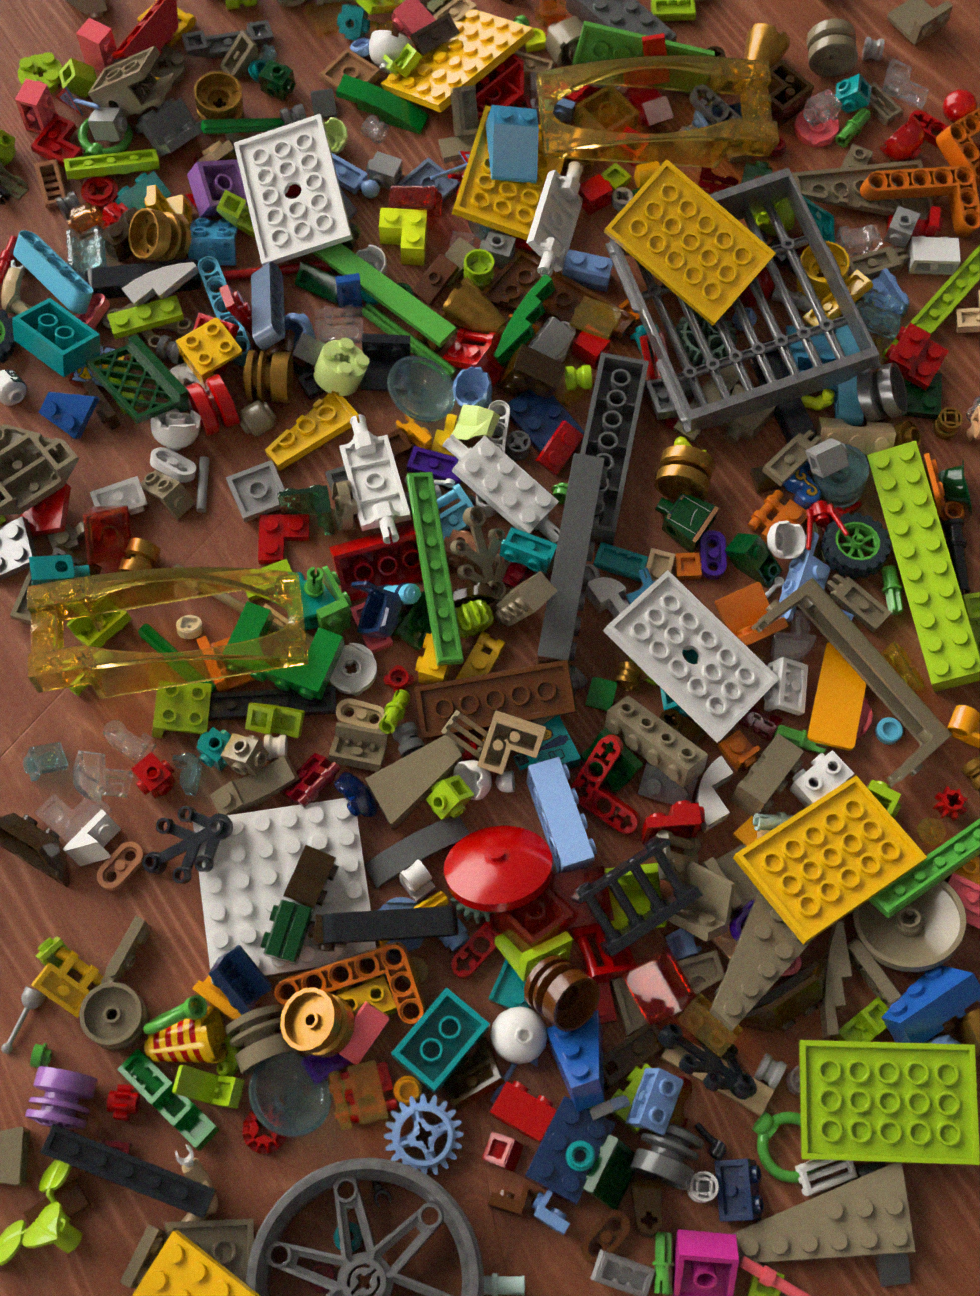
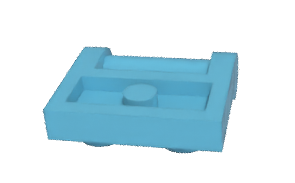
M459 484L454 485L451 491L437 499L439 509L457 498L460 500L459 503L440 514L444 539L445 537L450 538L453 529L461 531L470 527L464 523L463 513L467 508L474 505Z

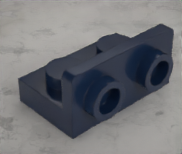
M756 1160L714 1161L716 1179L719 1186L717 1197L720 1222L761 1220V1214L764 1213V1200L759 1195L758 1183H761V1170L759 1165H756Z

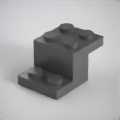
M172 97L165 100L158 107H155L156 112L153 109L138 117V124L133 126L138 135L144 132L152 147L156 148L159 157L173 152L203 132L201 130L203 120L196 122L183 100L179 98L174 101Z

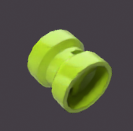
M582 365L577 370L573 366L565 367L567 391L575 390L577 386L583 389L592 388L590 365Z

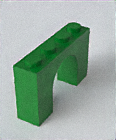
M247 601L222 654V658L227 665L226 667L236 673H241V671L250 673L252 678L261 682H265V679L274 682L276 687L285 691H289V688L296 690L300 696L306 699L313 700L315 697L321 700L345 646L343 636L318 628L311 646L302 660L290 666L273 665L262 656V645L274 620L273 614L270 609Z

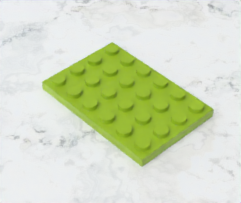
M799 1040L801 1159L980 1165L975 1045Z

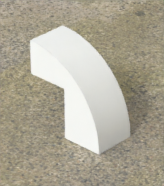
M722 756L717 758L707 768L696 792L695 803L703 806L705 812V822L701 824V829L704 833L725 821L730 813L715 792V789L730 781L733 775V771Z

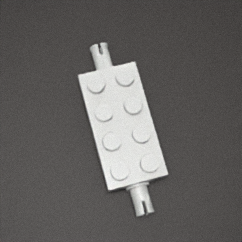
M574 161L569 164L566 176H561L556 170L550 171L547 174L526 242L541 257L540 265L537 269L541 276L547 274L550 277L553 270L555 272L563 270L567 251L570 247L583 199L578 194L580 188L579 180L583 171V166H580L579 162Z
M355 415L350 419L354 432L353 439L349 444L340 445L339 447L347 478L351 482L352 496L357 503V515L361 530L365 531L380 527L384 543H391L390 535L394 543L399 540L395 523L411 520V515L388 435L379 437L373 435L368 431L365 416L358 415L360 420L358 423Z
M454 434L444 442L442 446L459 459L452 469V472L516 529L529 534L533 530H539L551 542H557L560 529L548 519L549 512L559 502L553 495L485 435L473 448H467Z

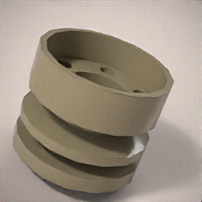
M271 1005L251 1010L224 1028L227 1036L233 1037L229 1041L232 1047L245 1046L235 1056L242 1075H250L271 1068L298 1052L297 1049L289 1046L282 1033L277 1034L281 1030V1018L279 1017L282 1014L280 1005Z

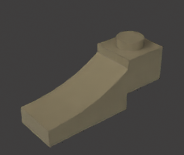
M283 755L261 768L257 776L250 774L236 781H230L210 794V797L218 813L225 815L240 814L251 806L257 807L298 781L299 777L289 758Z

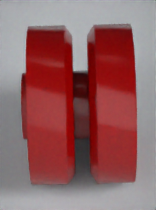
M218 374L206 378L205 385L208 395L203 386L198 382L186 387L192 408L200 415L201 427L207 437L219 433L220 425L217 416L228 429L240 423L233 399Z

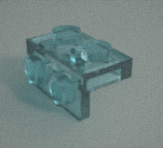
M98 225L79 234L72 228L66 230L68 265L83 278L85 271L88 269L107 267L105 245L101 237L104 231Z

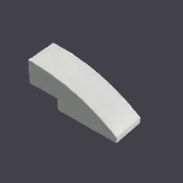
M194 262L165 266L140 276L123 287L122 290L136 307L145 304L155 295L160 299L169 297L199 273Z

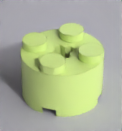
M344 337L340 340L329 341L323 346L316 361L313 374L314 379L326 392H339V396L351 395L360 385L367 370L369 358L349 338Z

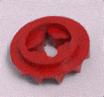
M93 176L86 180L81 188V195L85 204H90L92 208L95 206L103 208L104 205L112 203L113 200L117 199V193L119 192L116 182L108 176ZM95 189L100 190L101 192L104 191V196L96 194Z
M260 1106L251 1111L243 1122V1139L246 1145L257 1153L268 1154L278 1150L284 1144L288 1135L287 1120L274 1107ZM258 1120L265 1125L273 1122L269 1129L274 1137L272 1140L264 1134L255 1139L260 1131L259 1124L257 1123Z

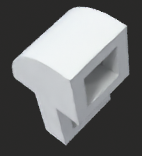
M608 577L596 578L588 582V586H586V595L598 613L608 609L615 619L630 605L624 599L626 587L615 579Z

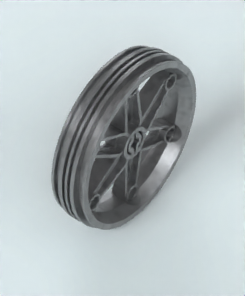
M355 1158L339 1161L310 1173L293 1185L275 1203L263 1221L253 1243L248 1261L246 1285L260 1296H270V1277L273 1266L331 1290L327 1296H372L373 1294H375L374 1296H390L394 1283L426 1296H453L400 1274L444 1221L454 1238L460 1256L462 1268L461 1296H483L484 1268L477 1237L468 1218L454 1198L439 1183L421 1171L400 1162L379 1158ZM358 1181H380L395 1184L414 1192L426 1200L427 1203L376 1245ZM345 1183H352L354 1194L351 1198L343 1199L340 1195L341 1187ZM334 1188L342 1256L280 1242L284 1232L295 1216L316 1197ZM355 1208L367 1251L355 1255L352 1254L347 1210ZM430 1208L436 1209L439 1214L438 1221L433 1225H426L423 1220L425 1211ZM416 1227L421 1233L390 1267L381 1256ZM285 1247L288 1251V1258L284 1263L278 1264L274 1258L275 1252L278 1248ZM299 1256L342 1266L337 1281L298 1266ZM363 1265H370V1268H365V1267L359 1268V1267H361V1266H363ZM377 1270L369 1281L371 1288L363 1287L359 1290L358 1288L362 1283L361 1275L368 1277Z

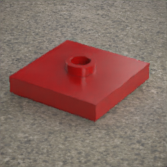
M67 483L52 495L23 514H20L19 518L23 516L28 519L32 537L65 532L71 487Z

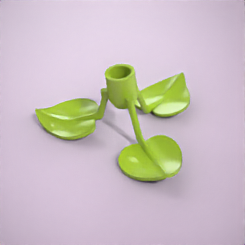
M54 1160L45 1170L39 1183V1191L42 1193L46 1192V1196L51 1204L42 1210L38 1218L28 1229H25L26 1222L19 1220L7 1227L0 1235V1266L15 1256L21 1244L26 1248H36L53 1243L65 1253L72 1252L78 1246L82 1239V1233L69 1224L71 1218L64 1213L62 1205L54 1197V1190L61 1187L72 1168L71 1165Z

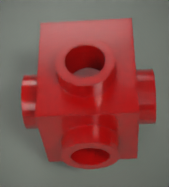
M152 752L131 768L134 776L139 780L135 784L145 796L148 793L155 799L159 796H164L171 791L173 784L176 782L172 775L175 772L172 766L165 759L161 762Z

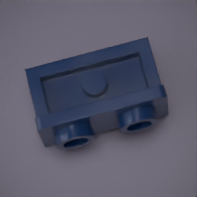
M240 945L220 956L208 973L214 985L222 990L229 999L231 1006L237 1009L241 1015L253 1010L258 999L271 991L273 987Z

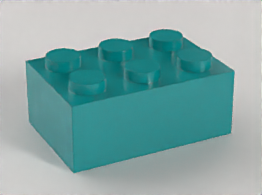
M51 298L12 318L14 341L62 377L85 366L87 360L100 356V334Z
M446 987L392 1051V1058L435 1095L479 1040L486 1034L490 1023Z

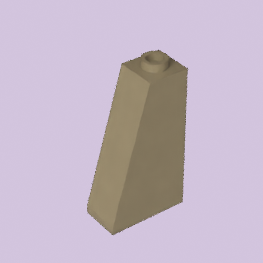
M448 736L440 737L365 778L369 790L392 830L396 829L433 792L431 790L433 785L442 779H447L454 772L456 764L463 761V747Z

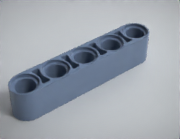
M271 261L251 275L252 336L257 346L264 351L285 338L283 275L279 267Z

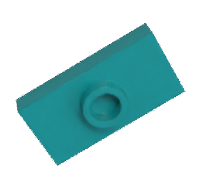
M601 542L593 565L598 569L641 582L638 571L646 568L649 557Z

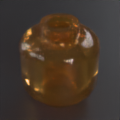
M86 202L70 209V219L67 220V224L73 233L76 232L81 237H86L100 231L104 221L98 206H93L91 203Z

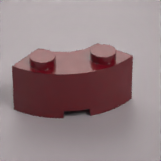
M653 82L630 87L622 94L624 109L630 111L639 126L648 127L674 118L667 96H662Z

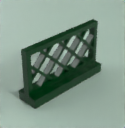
M137 335L128 338L129 345L86 361V367L136 424L175 408L180 413L189 410L188 390ZM128 355L131 359L130 361L118 360V358ZM101 364L110 365L108 370L100 369L96 366ZM115 366L127 368L125 373L113 370ZM132 369L143 371V375L130 374ZM110 378L122 379V382L117 384L111 383L109 380ZM127 380L140 382L138 387L126 385ZM144 383L155 385L156 389L143 388ZM122 393H133L135 396L134 398L123 397ZM139 396H151L152 400H140ZM157 398L168 399L169 402L158 403L156 400ZM135 407L148 408V410L138 414L135 411Z

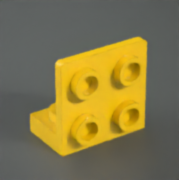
M217 317L176 340L180 356L205 390H207L205 385L206 378L214 375V370L243 353L240 346Z

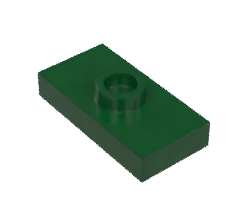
M301 262L294 285L331 302H338L336 276L311 264Z

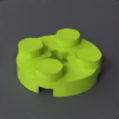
M46 52L44 54L24 57L19 61L18 78L21 86L25 79H30L47 84L50 94L58 89L57 85L61 82L59 71L62 69V65L54 57V54ZM44 72L43 76L39 77L38 73Z

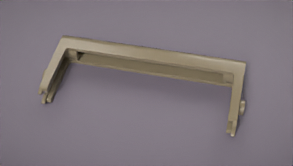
M814 578L808 580L783 601L779 602L776 599L765 609L767 613L751 628L753 630L756 629L760 633L793 607L798 606L920 744V747L887 778L890 782L889 786L893 787L908 774L914 776L924 767L921 762L952 735L950 731Z

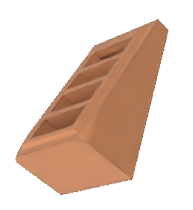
M57 159L35 163L34 167L45 208L58 206L55 199L48 201V197L62 195V198L66 197ZM56 173V175L42 178V175ZM53 180L58 181L56 183L44 185V182H49ZM57 187L60 188V190L46 193V190Z

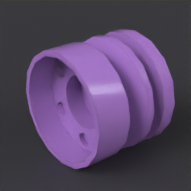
M38 1067L33 1086L45 1091L44 1097H30L29 1102L41 1106V1109H27L25 1117L36 1121L40 1125L51 1128L54 1124L66 1130L85 1129L87 1121L75 1118V1114H89L90 1109L79 1105V1099H92L94 1097L98 1079L73 1071Z

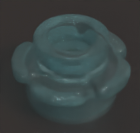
M265 44L259 54V60H263L266 63L269 59L275 62L277 52H275L273 45L268 46Z

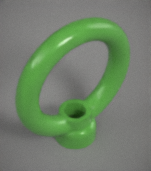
M89 118L81 124L78 130L79 143L85 150L84 156L124 152L131 145L133 139V131L128 122L122 141L116 146L104 148L99 143L91 144L88 141Z
M199 995L189 997L183 1004L147 1022L143 1027V1031L145 1034L151 1035L184 1019H199L205 1016L207 1012V1001Z
M764 1112L752 1127V1130L758 1134L757 1152L759 1159L767 1172L776 1179L787 1183H798V1177H800L798 1172L784 1170L775 1164L770 1156L768 1143L769 1138L772 1137L780 1125L791 1123L801 1127L800 1114L796 1112H781L771 1116ZM819 1167L807 1171V1174L817 1171Z

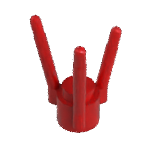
M823 500L816 501L806 510L807 550H811L814 522L816 526L821 527L824 536L827 529L826 525L833 518L844 536L849 535L846 527L835 512L832 503L828 504V502Z

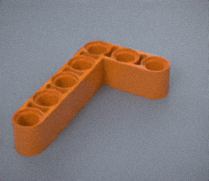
M980 107L951 124L936 138V144L950 166H968L973 170L977 187L980 186V151L973 142L972 137L980 133Z
M968 166L875 171L860 186L861 196L869 201L948 196L953 228L959 237H969L980 226V202L973 170Z
M391 942L288 976L277 984L274 991L277 1001L285 1005L291 997H287L284 994L283 985L291 984L296 992L304 988H313L309 983L311 975H317L321 978L322 987L319 989L328 993L386 974L398 1014L402 1021L407 1024H415L423 1016L426 1009L408 949L401 942ZM398 949L402 954V960L397 963L390 961L388 950ZM366 957L373 959L375 970L366 971L363 969L362 959ZM336 967H345L349 972L348 979H339L335 974ZM402 975L408 977L411 982L410 988L401 989L396 983L397 977ZM407 1003H415L419 1007V1014L410 1016L405 1011V1005Z

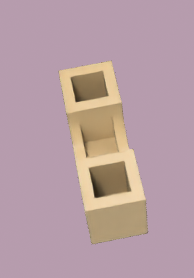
M819 417L816 430L817 436L822 439L820 443L833 438L844 443L848 453L872 454L894 447L896 437L892 423L867 421L865 427H856L846 424L843 419Z

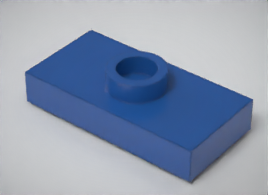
M359 273L336 276L339 310L363 307Z

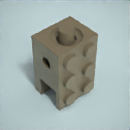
M153 46L104 68L88 92V95L100 107L121 108L123 116L127 119L134 113L137 115L143 113L148 107H158L165 101L166 93L172 89V83L177 76L175 73H172L158 80L154 77L150 69L160 55V52L156 46Z

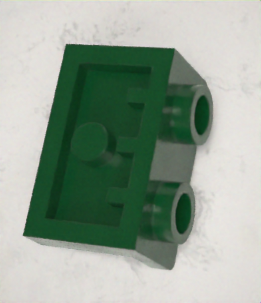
M425 591L421 592V597H419L417 602L406 606L402 614L399 613L398 624L391 635H397L416 651L422 647L426 634H431Z

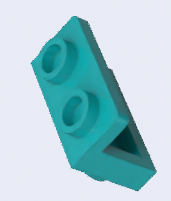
M154 171L149 175L144 172L134 180L137 184L131 188L127 185L117 193L119 197L115 202L118 205L122 202L129 209L136 207L140 210L146 208L147 186L156 185L165 198L169 197L171 192Z
M511 527L506 539L501 543L499 556L504 557L509 562L525 565L533 571L547 573L555 556L557 544Z

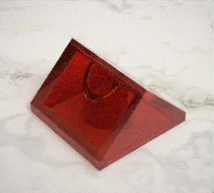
M128 506L88 507L83 513L88 564L92 565L126 557L125 551L131 539Z
M669 947L622 974L624 981L649 1025L682 1011L697 997Z

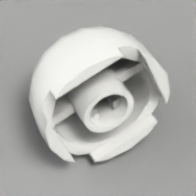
M378 30L374 31L370 38L369 54L371 60L380 67L381 71L392 73L386 68L388 63L383 59V56L386 54L394 61L407 43L412 47L414 43L410 38L400 33L398 37L391 36L392 31Z
M175 408L151 418V431L154 438L161 445L166 446V448L172 451H178L195 441L199 435L201 418L195 411L191 410L190 414L180 413Z
M525 1007L509 1008L500 1013L493 1022L490 1033L497 1055L505 1061L515 1064L529 1063L539 1057L546 1046L548 1038L546 1025L541 1016L532 1009Z

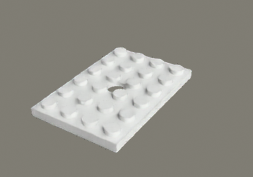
M321 114L234 143L263 266L270 261L278 264L353 239ZM298 184L302 188L300 195L295 199L287 198L285 194L288 192L289 186Z
M668 570L603 630L717 743L780 679ZM683 649L695 650L699 655L697 658L698 664L687 662L682 654Z

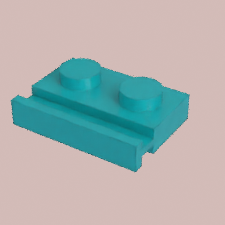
M507 960L503 964L488 1000L506 1009L514 1007L529 1008L524 998L526 980L522 981Z

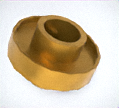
M910 420L898 422L894 426L896 432L894 447L916 440L920 450L921 433L917 426Z

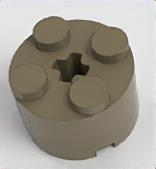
M577 16L565 19L558 24H552L547 30L546 50L558 67L566 72H575L581 69L573 67V59L583 27V22Z

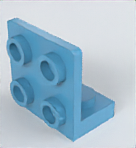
M198 218L192 221L188 258L199 262L201 258L211 256L217 259L219 265H236L235 238L238 228L225 218L218 221Z

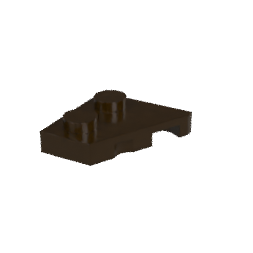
M485 1036L479 1040L478 1044L480 1047L471 1058L466 1056L459 1065L458 1070L444 1084L450 1103L456 1111L461 1110L505 1084L491 1045Z

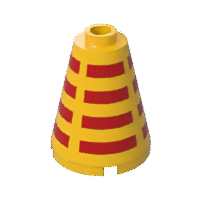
M207 1006L205 1016L199 1019H184L162 1031L148 1035V1039L144 1042L146 1055L151 1057L154 1062H223L227 1053V1049L222 1050L226 1031L219 1010L213 1011L215 1006Z

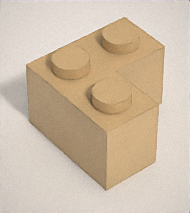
M495 711L477 766L503 775L511 750L537 758L546 727Z

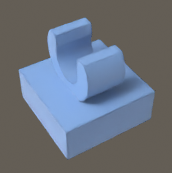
M682 928L665 936L673 962L687 959L702 950L701 946L696 947L693 938L696 936Z

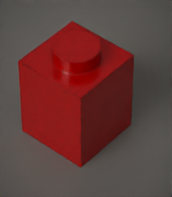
M587 325L573 341L572 355L595 369L599 365L601 352L611 353L609 351L611 340Z

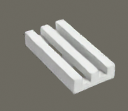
M813 1159L795 1166L796 1172L800 1175L798 1177L799 1183L803 1185V1189H801L803 1195L809 1196L857 1178L853 1161L844 1160L807 1174V1171L837 1160ZM848 1168L846 1173L810 1186L809 1181Z

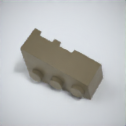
M778 733L761 754L758 761L751 767L744 780H741L729 801L750 816L754 817L756 813L766 814L774 803L770 800L775 792L780 795L789 783L785 778L790 772L795 775L803 764L800 758L804 751Z

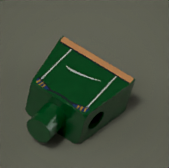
M683 493L675 504L662 497L655 510L666 516L663 521L662 530L688 552L693 553L699 545L702 535L709 530L715 521L719 507Z

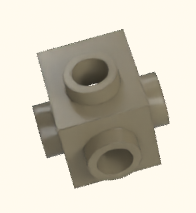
M233 733L220 756L238 774L246 775V773L257 776L265 765L270 753L262 745L263 741L253 735L245 737Z

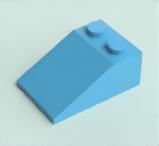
M492 105L485 123L491 179L536 183L539 133L537 109Z

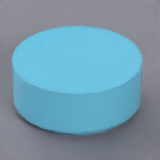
M892 717L883 718L875 728L877 739L887 745L895 744L903 734L901 723Z

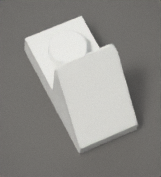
M101 809L63 850L79 866L108 859L111 855L103 847L121 828Z

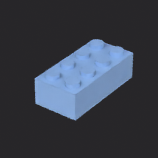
M559 757L529 765L526 783L547 844L551 850L559 879L561 880L590 871L592 863L595 861L594 855L597 854L593 839H588L585 829H588L585 815L583 813L579 814L576 804H579L575 788L570 789L568 767L566 764L561 763Z

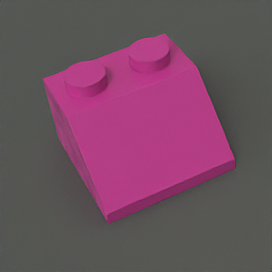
M677 1229L674 1249L675 1266H673L672 1296H733L739 1263L736 1234Z

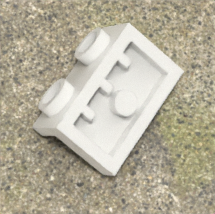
M786 657L770 662L768 668L780 679L764 694V710L770 712L780 709L798 716L804 714L808 665Z

